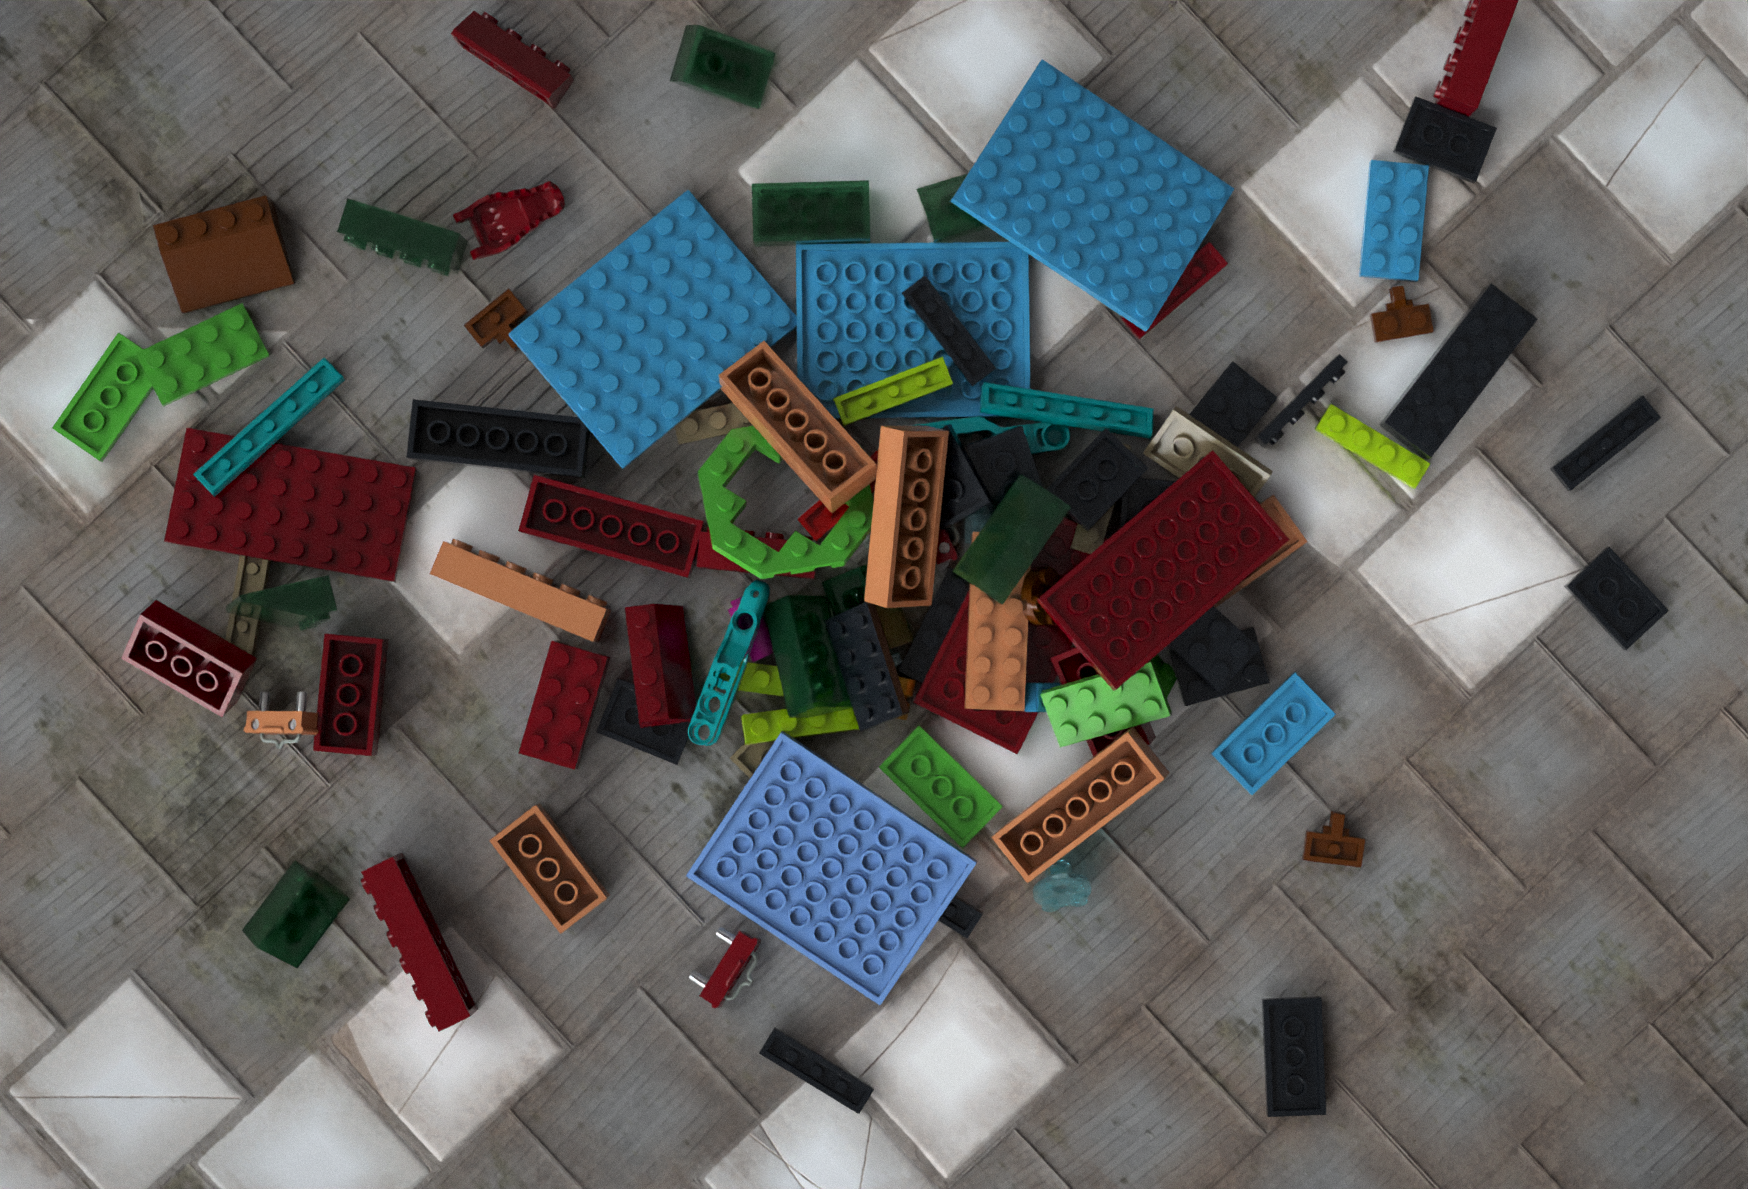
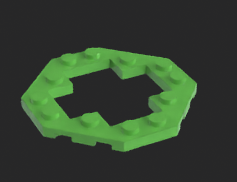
M754 426L731 429L698 470V480L709 526L712 549L760 579L773 578L775 574L791 572V575L815 571V568L831 566L832 568L844 566L871 531L873 497L870 484L845 503L849 508L821 545L794 531L781 550L777 552L733 525L734 521L745 509L746 500L725 487L754 450L759 451L778 464L781 463L783 458Z

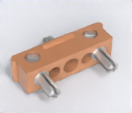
M266 691L260 692L259 711H247L244 732L260 734L263 742L275 743L276 749H283L285 743H297L301 739V735H316L319 732L317 729L318 713L306 712L307 692H297L296 711H269L270 692ZM265 735H297L295 739H283L279 742L277 739H266Z

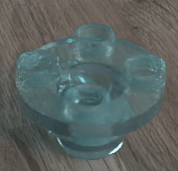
M1059 859L1045 870L1046 878L1040 880L1033 887V898L1036 903L1042 905V910L1045 912H1053L1060 907L1071 905L1074 907L1084 906L1088 903V896L1092 890L1090 880L1083 875L1073 873L1072 864L1066 859Z

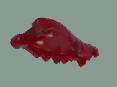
M548 181L531 189L523 188L511 190L507 193L497 192L486 195L464 210L453 214V218L456 224L466 221L470 222L480 244V247L470 251L472 259L476 260L500 254L513 247L545 220L562 212L565 207V201L558 186Z

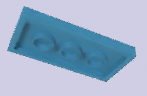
M1371 160L1369 162L1359 277L1417 282L1419 280L1429 165Z
M1293 672L1211 754L1250 795H1253L1336 714Z

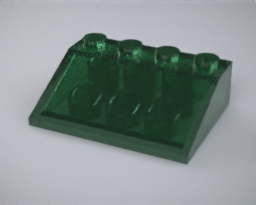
M329 575L239 595L226 606L227 613L291 628L299 626L300 631L318 627L317 625L331 619L330 614L337 610Z

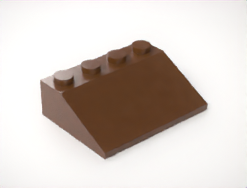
M267 195L153 225L160 254L182 314L295 284L274 202Z

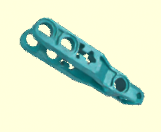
M981 416L917 424L939 429L951 424L957 435L988 432L991 435H995L1017 427L1002 428ZM1045 422L1021 425L1031 454L1063 449L1070 440L1069 429L1064 425Z
M756 579L745 589L738 610L732 615L724 639L714 657L688 727L689 739L697 745L711 746L717 743L721 737L744 676L751 649L760 628V620L769 599L770 588L764 581ZM759 591L758 597L754 598V592ZM744 614H750L753 617V625L747 630H742L738 623L740 617ZM721 673H726L730 676L729 682L720 678ZM715 687L725 690L726 693L716 691ZM714 697H718L720 708L713 713L710 710V701ZM703 725H707L710 729V735L706 740H702L699 735L700 728Z

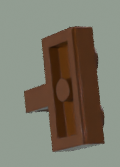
M1404 286L1391 287L1389 289L1391 303L1385 304L1386 311L1370 314L1375 343L1434 332L1429 304L1413 306L1412 299L1406 300Z
M507 289L465 323L464 327L483 349L496 339L499 344L506 340L516 352L520 348L509 337V332L518 326L516 322L526 315L528 311L511 290Z
M1331 811L1329 826L1323 825L1322 832L1306 830L1302 859L1361 868L1365 838L1349 836L1350 829L1343 828L1345 814L1343 812Z

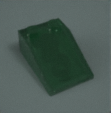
M686 25L670 82L759 109L776 53L701 25Z

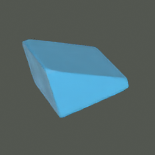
M1026 683L1024 711L1046 712L1040 694L1043 690L1060 686V683Z

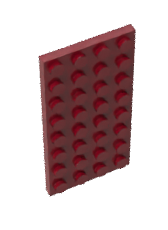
M186 428L164 542L396 583L417 472L416 467L274 443L214 497L193 474L235 436Z
M1212 450L1036 601L1112 690L1115 691L1290 539Z
M1046 510L1001 526L997 532L1032 534L1030 570H1036V567H1052L1058 572L1061 579L1090 555L1070 548L1077 523L1051 510ZM968 591L913 703L1018 755L1038 712L964 708L969 608ZM1028 621L1026 683L1054 682L1057 673L1050 658L1071 648L1073 644L1057 624L1033 625Z

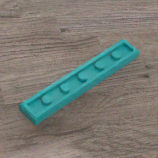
M324 357L193 475L215 497L345 381L344 377Z
M984 382L982 385L980 413L1103 431L1106 428L1110 433L1148 439L1153 435L1154 408Z

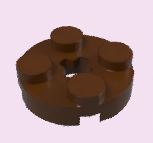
M1036 567V570H1030L1027 573L1022 585L1021 599L1027 601L1028 608L1023 609L1024 614L1033 625H1056L1036 600L1061 578L1052 567Z

